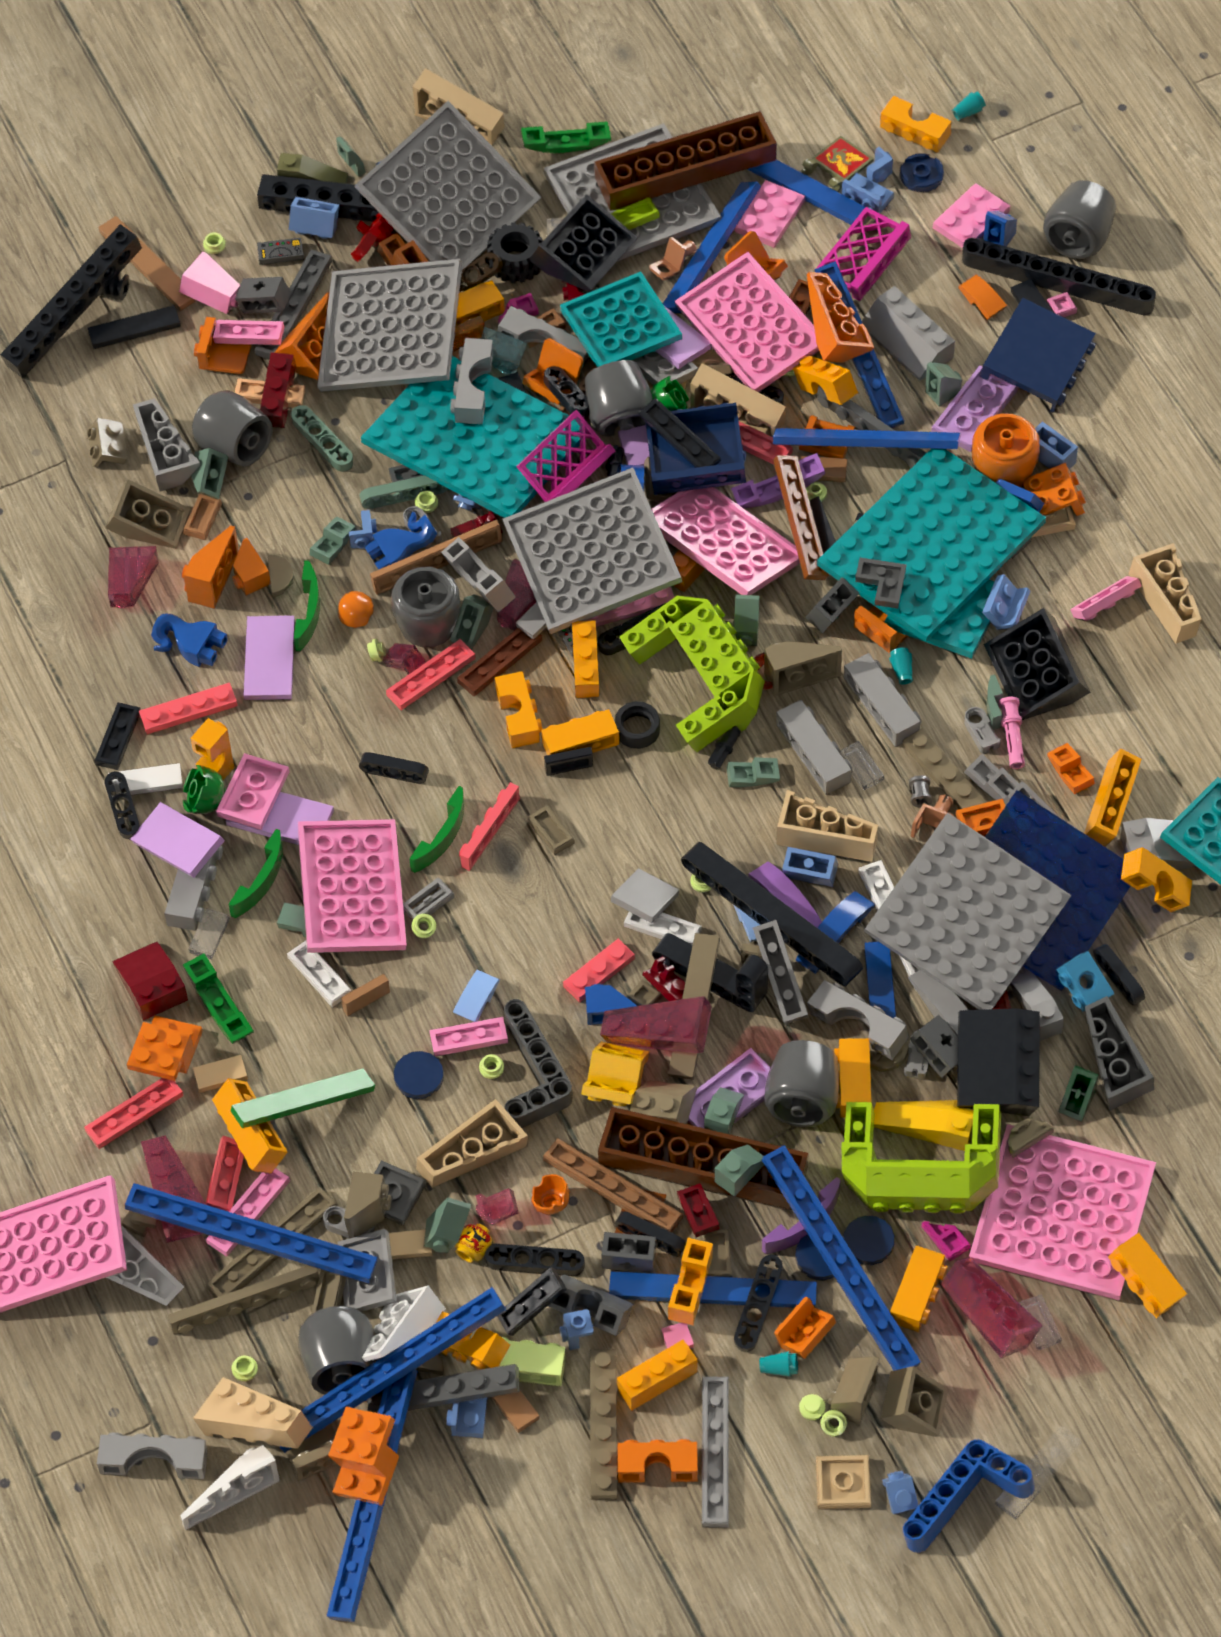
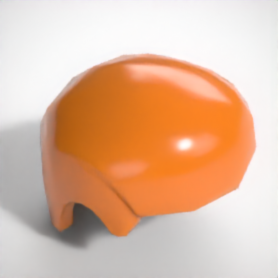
M359 591L346 593L340 599L338 605L340 622L354 628L367 625L370 616L373 615L374 605L371 597Z
M557 1174L543 1176L540 1185L534 1186L532 1191V1204L538 1212L546 1215H554L564 1210L570 1198V1191L566 1181Z

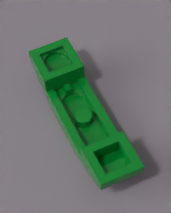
M608 121L586 123V129L544 132L543 126L521 128L524 148L544 153L584 151L611 141Z
M305 560L302 585L303 592L309 593L306 619H296L293 638L295 652H301L310 641L320 614L317 577L310 561Z
M458 786L447 802L448 819L431 844L421 841L409 858L412 872L416 873L431 865L452 844L464 816L463 787Z
M275 829L265 845L267 861L250 888L248 889L240 885L228 904L231 917L237 918L254 907L265 896L275 881L283 854L280 830Z
M205 953L183 964V968L197 994L231 1044L254 1033L242 1011L239 1012L218 979L217 972Z

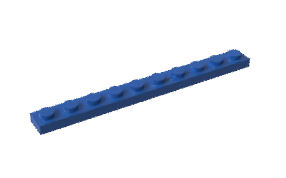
M785 1145L763 1156L762 1162L893 1371L920 1365L921 1361Z
M133 1183L125 1202L126 1210L368 1284L377 1264L376 1256Z
M491 1287L302 1409L301 1411L312 1426L311 1431L304 1440L343 1416L345 1407H357L506 1311L494 1288ZM279 1446L284 1453L292 1449Z
M416 1369L392 1383L383 1391L378 1413L395 1419L387 1442V1446L395 1453L398 1451L417 1375ZM385 1498L382 1505L359 1500L355 1501L326 1615L331 1620L355 1622Z

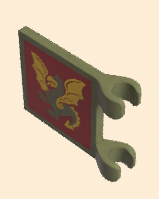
M840 135L814 157L804 160L802 166L805 168L801 172L809 176L819 166L833 176L829 180V185H831L829 188L839 192L845 179H852L856 173H859L871 164L874 158Z

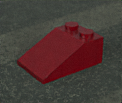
M157 941L112 961L143 1021L188 1001L186 988L180 975Z

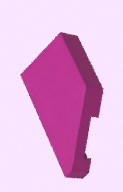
M529 293L510 299L504 313L498 319V324H500L510 306L521 309L531 316L539 315V309L532 294Z
M929 1221L922 1222L921 1227L949 1262L971 1248V1244L956 1226L931 1224Z

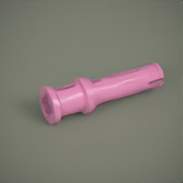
M1005 697L999 700L998 706L1002 710L1001 726L1006 731L1009 765L1012 769H1020L1025 766L1020 734L1022 717L1019 716L1018 711L1020 701L1017 697Z

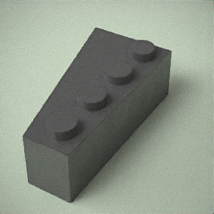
M1108 996L1085 1006L1086 1020L1109 1111L1155 1090L1154 1077Z

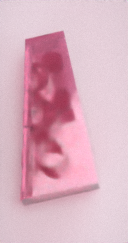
M705 996L604 1011L600 1035L607 1043L622 1046L703 1053L712 1005Z
M166 1135L141 1141L153 1189L206 1205ZM161 1220L167 1243L203 1234Z
M971 1257L956 1261L941 1283L1000 1359L1027 1349L1043 1326Z

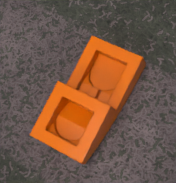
M977 274L958 287L971 305L974 303L977 305L987 320L1007 306L997 292Z
M1068 743L1047 753L1053 767L1074 795L1095 784L1094 777L1081 764V757Z

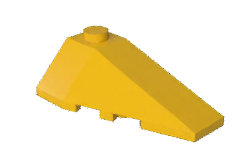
M957 1100L876 1102L874 1107V1127L965 1151V1144H970L972 1137L974 1109L957 1107Z

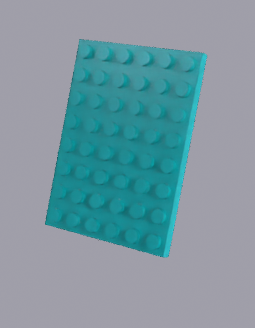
M452 356L449 380L409 384L361 436V443L421 475L429 477L442 486L474 501L503 518L517 514L534 498L537 491L516 466L566 420L569 415L486 373L480 375L472 382L474 387L485 392L483 424L455 423V413H451V400L456 399V396L453 394L454 382L459 381V378H456L457 364H461L462 361ZM574 419L571 421V432L580 433V425ZM557 435V445L566 446V435ZM571 436V447L578 448L580 446V437ZM542 449V459L551 460V449ZM557 450V461L566 462V451ZM528 462L525 466L531 473L537 474V463ZM542 464V475L551 476V465ZM542 479V487H543L549 480H543V479Z
M930 449L817 560V566L838 581L843 577L859 592L858 595L927 642L1046 523V517L947 449ZM860 558L907 565L898 609L875 605L878 585L855 582Z

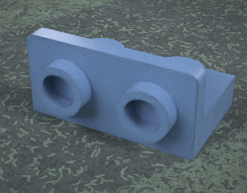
M858 173L850 181L845 179L842 182V195L879 214L894 198V192Z
M1005 574L997 575L982 613L997 630L1011 628L1018 624L1030 590L1028 588L1017 589Z
M488 1397L453 1403V1409L447 1412V1426H451L452 1436L483 1438Z

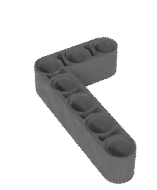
M512 999L504 1007L505 1023L540 1083V1086L508 1100L504 1106V1109L517 1124L524 1128L570 1106L573 1095L569 1078L526 1004L519 999ZM514 1013L521 1014L519 1016H512ZM526 1032L532 1033L529 1036L522 1035ZM535 1052L543 1053L542 1055H534ZM549 1071L554 1072L552 1075H546L545 1073ZM559 1091H564V1092H566V1093L563 1094V1095H558V1094H556V1093L559 1092ZM538 1101L543 1102L542 1105H535L534 1103ZM513 1112L521 1113L518 1116L511 1115Z

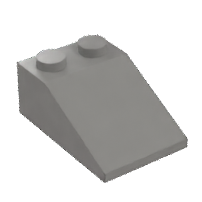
M1143 818L1122 822L1120 838L1125 854L1143 847L1176 870L1197 867L1160 838L1161 833L1174 820Z

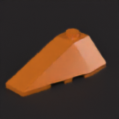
M808 272L807 281L816 343L823 361L843 363L872 351L874 345L867 328L863 323L859 325L853 316L855 314L854 310L851 307H846L841 300V292L829 275L826 273Z
M330 292L324 295L275 351V353L294 355L297 366L295 373L316 380L319 378Z

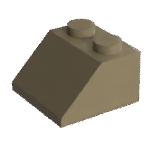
M649 1080L635 1091L630 1111L687 1124L697 1087L695 1085Z
M353 1171L344 1214L349 1239L362 1235L384 1220L385 1211L390 1210L391 1195H388L389 1185L385 1184L383 1175Z
M878 1357L851 1358L848 1360L846 1367L841 1366L837 1381L840 1383L837 1390L832 1389L828 1404L831 1405V1410L841 1411L846 1416L847 1421L859 1425L862 1422L878 1381Z
M914 1366L890 1371L881 1419L898 1430L934 1437L939 1436L948 1388Z

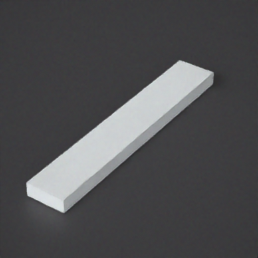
M882 860L859 867V874L877 911L894 889V885ZM899 956L908 976L920 970Z

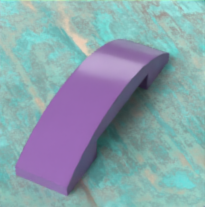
M817 453L799 460L805 487L810 486L825 474ZM777 475L754 484L753 480H750L747 483L731 488L737 504L743 509L763 506L783 499Z
M766 862L748 874L749 878L815 927L821 924V919L808 900L776 866Z
M838 1177L818 1192V1199L828 1215L833 1211L840 1194L841 1180ZM800 1221L789 1230L780 1224L762 1239V1251L765 1254L790 1248L798 1244L801 1238L807 1235V1232Z

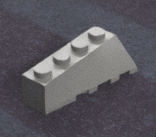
M155 398L134 404L133 408L159 491L183 485L200 467V462L194 457L191 449L180 437L179 432L173 427L168 416Z

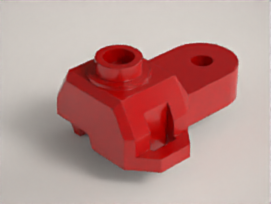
M380 213L376 215L377 219L370 226L362 220L356 226L357 230L363 234L362 241L351 253L352 258L356 262H359L372 246L376 247L380 242L394 235L392 232L394 227Z

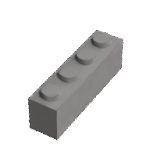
M867 653L844 665L845 681L895 747L902 744L905 738L920 730L921 718L919 714L911 710L906 697L902 693L899 694L891 677H886L878 660H874Z
M799 700L776 712V725L826 795L851 783V772L853 769L847 759H843L840 755L838 745L834 741H830L823 724H818L815 720L811 707H806L803 701Z
M223 846L217 849L195 878L178 869L164 913L167 926L196 931L198 922L203 920L204 901L209 900L210 881L215 880L217 872L215 865L217 860H221Z
M777 920L753 927L762 958L768 965V976L785 1025L808 1018L809 1016Z

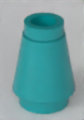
M978 91L970 92L952 109V113L959 121L981 112L986 103Z
M904 647L892 650L889 661L899 684L906 685L913 682L912 653L909 652L908 648Z
M787 1351L760 1357V1372L792 1377V1374H798L797 1353Z

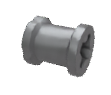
M919 775L910 778L909 787L912 788L911 803L913 806L922 807L923 803L927 805L932 803V797L929 794V777Z

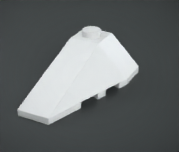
M121 1225L127 1271L106 1278L167 1306L184 1286Z
M429 1285L396 1294L397 1302L385 1305L379 1315L381 1324L375 1325L373 1330L376 1336L372 1337L362 1357L364 1361L384 1357L436 1323L440 1314L446 1308Z
M264 1445L247 1450L243 1456L239 1457L180 1515L185 1530L280 1481L276 1461Z

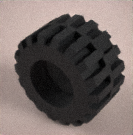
M516 222L508 226L504 224L501 229L496 228L494 234L489 236L487 252L498 255L503 262L502 269L494 275L495 277H501L504 282L509 280L511 283H516V281L523 283L526 279L531 280L534 278L533 275L540 273V268L529 260L543 242L540 233L537 230L534 231V227L530 225L526 227L524 223L516 225ZM514 251L523 252V253H521V254H516V255L508 254V253L514 252ZM489 259V267L493 268V262L495 260Z

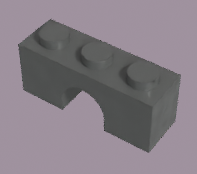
M563 1274L560 1277L567 1290L550 1303L548 1307L564 1314L588 1309L590 1316L595 1319L593 1326L615 1336L627 1326L633 1303Z

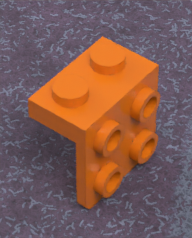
M749 231L724 256L725 262L729 265L749 252L773 280L778 279L788 267L784 259L769 258L755 231Z
M206 317L204 325L200 326V341L194 347V356L198 359L199 369L234 374L244 373L252 344L214 343L213 335L216 319L214 317Z
M548 338L544 341L537 368L524 375L522 384L529 387L533 392L548 398L550 402L559 405L561 404L559 400L544 384L545 370L551 366L560 367L577 385L583 358L560 343ZM567 389L561 391L564 394L573 393L572 391Z
M1066 463L1033 475L1023 482L1025 490L1036 494L1044 503L1039 512L1043 516L1070 505L1076 516L1085 513L1082 505L1086 503L1082 491H1078L1076 487L1080 484L1075 471L1070 472Z
M863 606L857 608L854 615V627L890 653L908 637L887 625L884 621L888 615L877 607L873 606L869 611Z

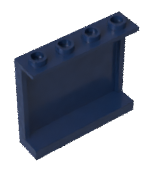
M1022 298L984 362L980 377L988 381L990 376L994 375L1051 403L1050 412L1054 413L1057 406L1063 405L1067 397L1065 393L1067 388L1070 390L1073 388L1077 377H1075L1077 371L1081 373L1087 362L1085 360L1086 355H1092L1097 344L1093 342L1096 333Z
M723 403L721 405L700 406L698 408L671 411L721 458V461L713 466L695 468L646 423L654 495L747 483L736 403Z

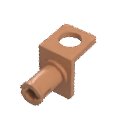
M673 237L669 238L664 258L651 264L649 270L662 280L680 273L685 258L696 253L697 247L695 243L689 240L681 244ZM658 267H666L669 269V272H661L658 270Z
M940 795L934 807L923 803L912 824V838H915L923 823L935 828L938 827L953 805L951 797L948 796L946 801L943 802L946 795Z

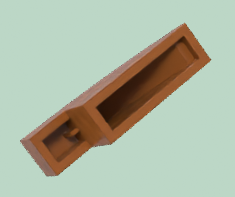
M398 233L383 240L377 247L378 253L388 266L429 262L414 240L405 244Z

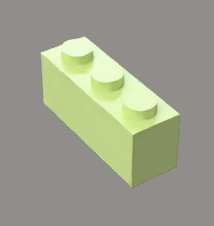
M502 1337L510 1344V1347L499 1366L516 1364L519 1367L520 1382L562 1386L566 1361L565 1347H561L556 1343H547L546 1345L535 1344L530 1340H521L520 1342L509 1341V1339Z

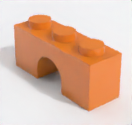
M656 1439L650 1442L626 1440L623 1443H618V1483L645 1482V1471L653 1463H663L669 1467L671 1482H698L697 1442H692L688 1439H680L676 1442H665Z

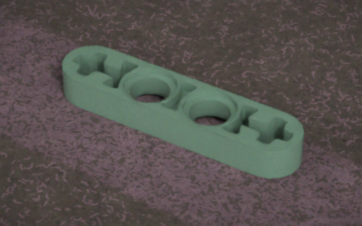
M300 405L292 410L291 418L293 425L336 470L344 472L353 467L352 452L310 408ZM313 428H319L322 430L317 435L309 433V431ZM327 442H332L335 444V446L331 449H326L323 447V445Z
M424 475L366 488L360 492L359 497L363 508L374 509L414 500L422 491H431L434 495L446 492L448 488Z

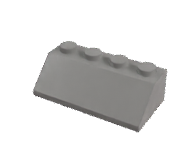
M895 286L879 296L862 319V323L867 328L869 335L919 381L926 377L927 364L929 362L945 364L954 358L955 340Z

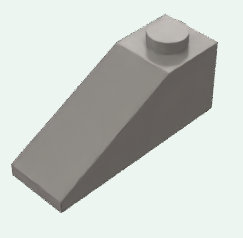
M1031 970L1016 975L1010 986L1022 1009L1040 1012V1041L1062 1033L1064 1018L1053 997Z

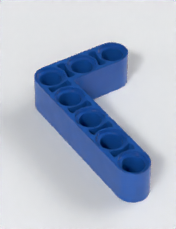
M975 1439L970 1441L904 1524L903 1534L908 1549L915 1553L925 1551L982 1478L1015 1497H1030L1035 1490L1031 1469L983 1440ZM976 1455H983L979 1458H974ZM999 1467H1004L1002 1470H996ZM960 1475H967L966 1477L959 1478ZM1019 1480H1026L1023 1483H1017ZM952 1494L950 1497H943L944 1495ZM931 1514H937L934 1517H927ZM915 1534H921L918 1537H912Z

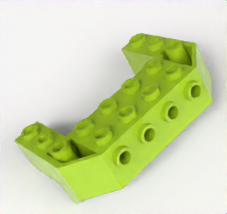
M676 596L619 638L630 655L639 664L645 662L675 639L679 641L714 695L713 699L676 724L686 742L697 753L735 725L741 731L748 727L757 713L765 681L758 672L760 666L752 656L748 657L746 654L748 648L741 639L737 640L735 637L736 630L729 621L725 622L723 619L725 613L718 604L713 606L708 599Z
M846 1102L844 1142H842V1174L845 1185L869 1209L877 1212L899 1209V1211L910 1213L914 1210H924L928 1213L950 1210L952 1213L961 1214L975 1209L998 1188L1001 1111L999 1104H974L972 1144H965L964 1161L876 1159L873 1147L875 1113L872 1102Z

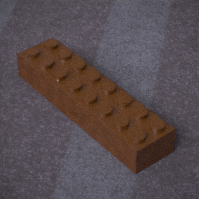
M761 111L594 161L595 180L610 211L632 205L648 197L650 199L775 161L777 142Z
M611 1107L598 1148V1163L688 1186L701 1183L705 1190L733 1196L715 1182V1167L731 1150L749 1145L765 1156L781 1146ZM787 1148L805 1177L808 1169L809 1153ZM765 1165L735 1196L792 1210Z

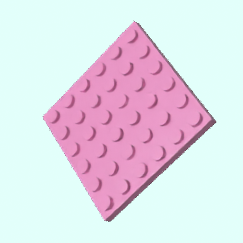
M1007 1124L1000 1147L999 1185L985 1199L970 1251L969 1261L1120 1300L1125 1278L1113 1268L1108 1256L1118 1246L1138 1233L1156 1162L1052 1135L1047 1136L1012 1158L1008 1149V1139L1014 1126Z

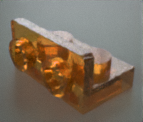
M481 315L470 318L455 326L452 352L459 350L460 347H464L465 338L483 339L486 337L485 322Z

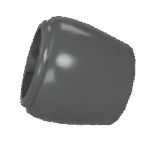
M1083 180L1071 183L1051 205L1045 215L1043 231L1048 243L1054 250L1072 259H1085L1096 255L1109 237L1116 212L1115 200L1107 189L1097 183Z
M629 360L615 361L601 365L587 374L585 387L589 405L588 413L591 423L597 432L610 437L615 435V429L620 426L621 430L625 431L633 427L646 425V422L639 416V412L652 401V393L637 362Z
M224 390L213 393L202 402L194 416L192 432L193 438L201 450L211 448L228 456L227 462L245 467L255 463L265 453L272 437V423L251 401L237 393Z
M418 567L407 571L396 581L391 594L392 612L404 638L411 644L423 648L436 647L444 644L451 638L460 614V592L454 579L443 570L433 567Z
M806 1040L790 1041L778 1049L767 1076L764 1097L766 1107L775 1118L792 1126L813 1127L824 1123L834 1114L839 1093L838 1058L834 1051L825 1045Z
M347 1306L324 1308L311 1314L300 1327L298 1346L301 1359L314 1390L323 1395L375 1363V1359L364 1361L362 1358L375 1334L368 1317L357 1309Z

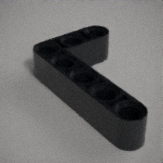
M666 933L653 950L652 956L655 960L664 957L665 965L668 967L674 966V972L686 978L693 945L671 933ZM749 955L739 970L716 959L711 992L752 1013L768 992V965L756 955Z

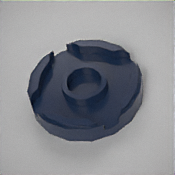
M929 154L911 155L904 160L900 167L901 182L905 187L915 192L932 191L941 185L944 178L942 163L936 157L935 159L930 157Z
M416 1051L404 1055L394 1068L396 1087H398L403 1095L413 1099L430 1097L432 1093L437 1092L441 1088L444 1080L443 1066L439 1059L431 1053Z
M865 1215L856 1218L848 1224L844 1232L845 1242L857 1261L862 1265L882 1263L894 1249L893 1230L885 1220L879 1217Z
M805 1235L796 1247L795 1260L799 1270L803 1271L807 1277L813 1280L824 1281L834 1278L833 1273L809 1235Z

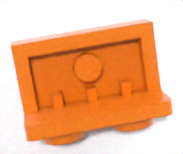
M804 1297L778 1326L774 1334L782 1349L791 1353H797L798 1357L805 1359L837 1322L833 1315L815 1308L811 1299Z

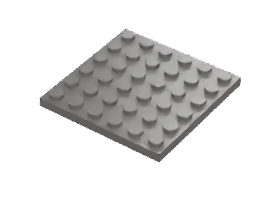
M449 101L355 185V188L408 243L412 240L415 241L429 262L460 259L462 269L471 264L487 249L489 236L494 234L496 228L501 229L504 224L508 226L511 223H515L541 198Z
M661 124L544 168V175L567 214L586 194L608 213H612L619 209L610 211L595 180L594 161L673 137L665 124ZM701 183L651 198V201L660 213V218L630 230L638 238L618 261L665 244L671 237L678 239L712 226L720 220V214Z
M452 259L332 271L317 386L320 392L449 380L462 273L461 260Z
M634 468L503 519L550 634L572 626L573 622L588 620L683 582Z
M947 813L866 926L864 932L977 1009H993L1066 905L1071 895Z

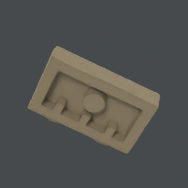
M331 1423L304 1440L298 1449L292 1448L286 1452L299 1481L337 1465L328 1456L336 1435Z

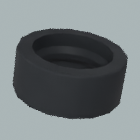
M638 701L630 702L619 708L615 715V724L619 731V741L623 745L641 749L650 746L658 738L660 733V717L652 705ZM642 716L651 722V728L641 734H632L624 729L623 723L631 717Z

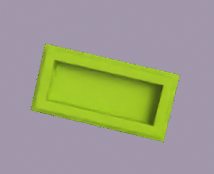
M649 197L610 213L628 230L660 218L659 211Z

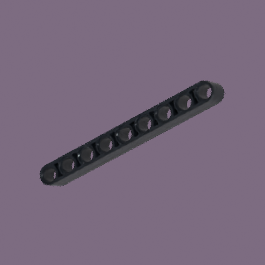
M968 238L963 243L962 262L967 267L1020 282L1031 279L1035 286L1060 293L1068 292L1069 295L1139 315H1149L1154 311L1156 292L1148 285L978 238Z
M697 842L681 858V863L690 873L758 924L762 925L777 920L784 943L838 984L847 986L863 970L862 963L852 953L704 843Z

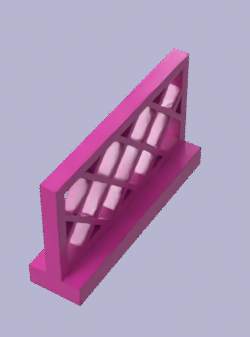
M865 207L817 268L835 261L838 267L839 263L852 261L853 268L840 270L842 276L855 274V279L851 284L847 282L845 284L848 285L847 288L852 293V297L861 301L911 239L910 226L903 221L899 224ZM867 216L876 220L875 224L863 226V221ZM891 227L894 230L890 234L881 235L880 228ZM878 229L879 236L866 239V231ZM862 232V240L850 242V237L853 234ZM876 242L881 243L879 249L873 251L868 250L867 244H872ZM865 245L866 252L853 254V247ZM849 248L851 255L837 258V253L840 250ZM868 258L866 265L855 266L854 260Z
M576 410L516 467L541 498L547 502L574 491L615 452V449L611 444L605 445ZM574 419L580 425V433L571 432V421ZM558 434L566 435V446L557 445ZM571 436L580 437V448L571 447ZM585 438L591 439L597 447L594 450H587ZM543 448L551 449V460L542 459ZM557 450L566 451V462L557 461ZM571 452L580 453L579 464L571 463ZM528 462L537 463V474L531 473L525 465ZM542 464L551 465V476L542 475ZM557 466L566 467L565 478L557 477ZM542 479L551 480L552 490L549 493L542 487Z

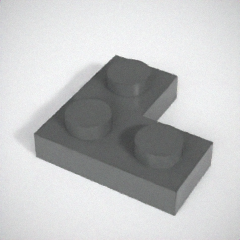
M860 558L855 582L878 585L875 605L898 609L907 565Z

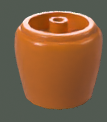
M997 414L988 417L978 425L973 435L972 459L974 468L995 483L1002 479L1023 488V482L1031 477L1039 459V435L1035 427L1023 417L1014 414Z

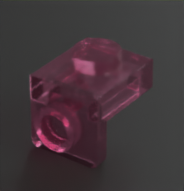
M395 643L382 660L387 667L404 668L408 675L425 664L424 657L415 645Z
M510 1188L489 1197H485L481 1193L476 1195V1212L478 1216L492 1225L519 1214L514 1191Z

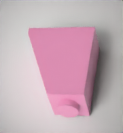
M202 252L182 275L179 292L227 314L232 307L235 308L238 305L235 297L240 284L207 253Z

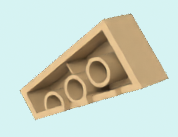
M426 68L413 85L415 115L427 120L449 101L490 145L494 144L505 128L503 112Z
M701 363L690 383L692 408L736 403L738 420L771 437H773L776 428H782L786 421V406Z
M1172 543L1135 556L1131 564L1129 576L1139 578L1142 586L1138 588L1175 644L1196 637L1201 623V616L1194 597L1190 594L1188 580L1183 575L1180 559L1177 558L1175 544Z
M787 790L777 826V845L873 861L877 845V824L851 814L843 815L838 813L836 808L831 806L825 808L815 804L813 799L808 797L802 799L795 796V792Z
M495 1099L417 1158L416 1170L433 1188L527 1147L528 1135Z
M224 1377L193 1417L206 1436L217 1434L227 1439H233L234 1437L245 1438L246 1441L254 1443L257 1440L266 1441L269 1445L298 1449L312 1429V1426L301 1410Z

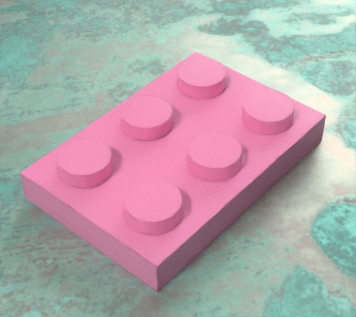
M765 180L735 227V232L745 236L749 231H755L761 243L775 248L804 204L805 196Z
M975 183L933 222V229L963 248V243L968 238L981 239L984 236L985 217L988 211L998 210L1007 214L1010 212V205Z
M244 753L216 810L217 816L262 830L289 774V767Z

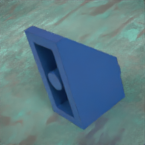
M998 210L988 211L985 217L984 240L1007 246L1016 234L1017 219Z
M594 984L585 987L588 1025L637 1021V1005L612 986Z

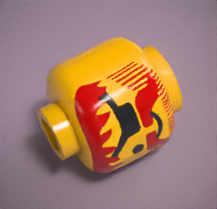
M480 1223L465 1225L459 1241L455 1245L456 1254L464 1261L470 1263L482 1260L486 1250L492 1245L488 1228Z

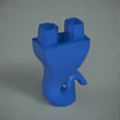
M412 512L408 520L410 531L389 528L372 535L375 540L365 546L372 560L383 553L385 557L375 563L378 570L410 557L416 550L426 547L433 542L438 533L426 515H423L416 522L417 515L415 512Z
M167 613L161 614L157 618L151 633L152 639L159 644L154 646V651L167 652L172 647V642L167 635L170 630L173 631L181 655L185 660L197 667H200L202 663L213 666L217 658V651L212 650L211 647L214 645L224 648L228 641L227 634L218 630L216 623L208 621L187 623L180 617Z

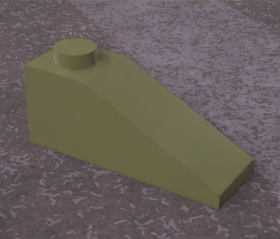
M280 154L277 167L278 176L347 183L348 173L304 155Z

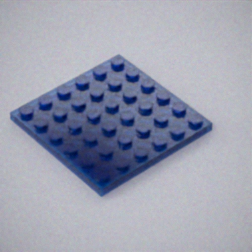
M1016 790L985 838L1071 895L1066 905L1023 965V967L1062 992L1065 986L1059 980L1057 968L1079 954L1089 951L1131 886L1121 880L1123 858Z

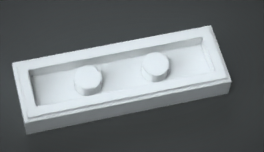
M180 763L119 771L126 777L131 795L183 788ZM117 779L112 780L116 794L121 793L120 782Z
M629 912L624 921V927L659 939H662L666 933H671L693 945L695 933L700 934L702 931V926L665 913H661L653 923H650Z
M304 941L287 953L288 959L331 1007L340 1003L343 996L352 992L319 953H307V941Z

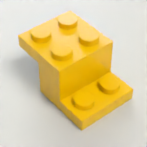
M601 1041L592 1051L588 1079L583 1084L581 1095L588 1096L587 1099L601 1102L603 1099L610 1100L616 1106L626 1107L627 1104L631 1105L635 1091L640 1088L643 1068L648 1061L650 1051Z

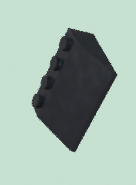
M586 194L538 246L529 260L547 275L590 292L638 237Z
M1042 608L983 644L1008 697H1017L1019 699L1018 711L1022 720L1071 705L1091 693L1055 618L1045 608Z
M1016 1008L960 1010L958 1012L957 1107L974 1109V1104H999L1001 1113L1030 1116L1039 1108L1040 1012Z

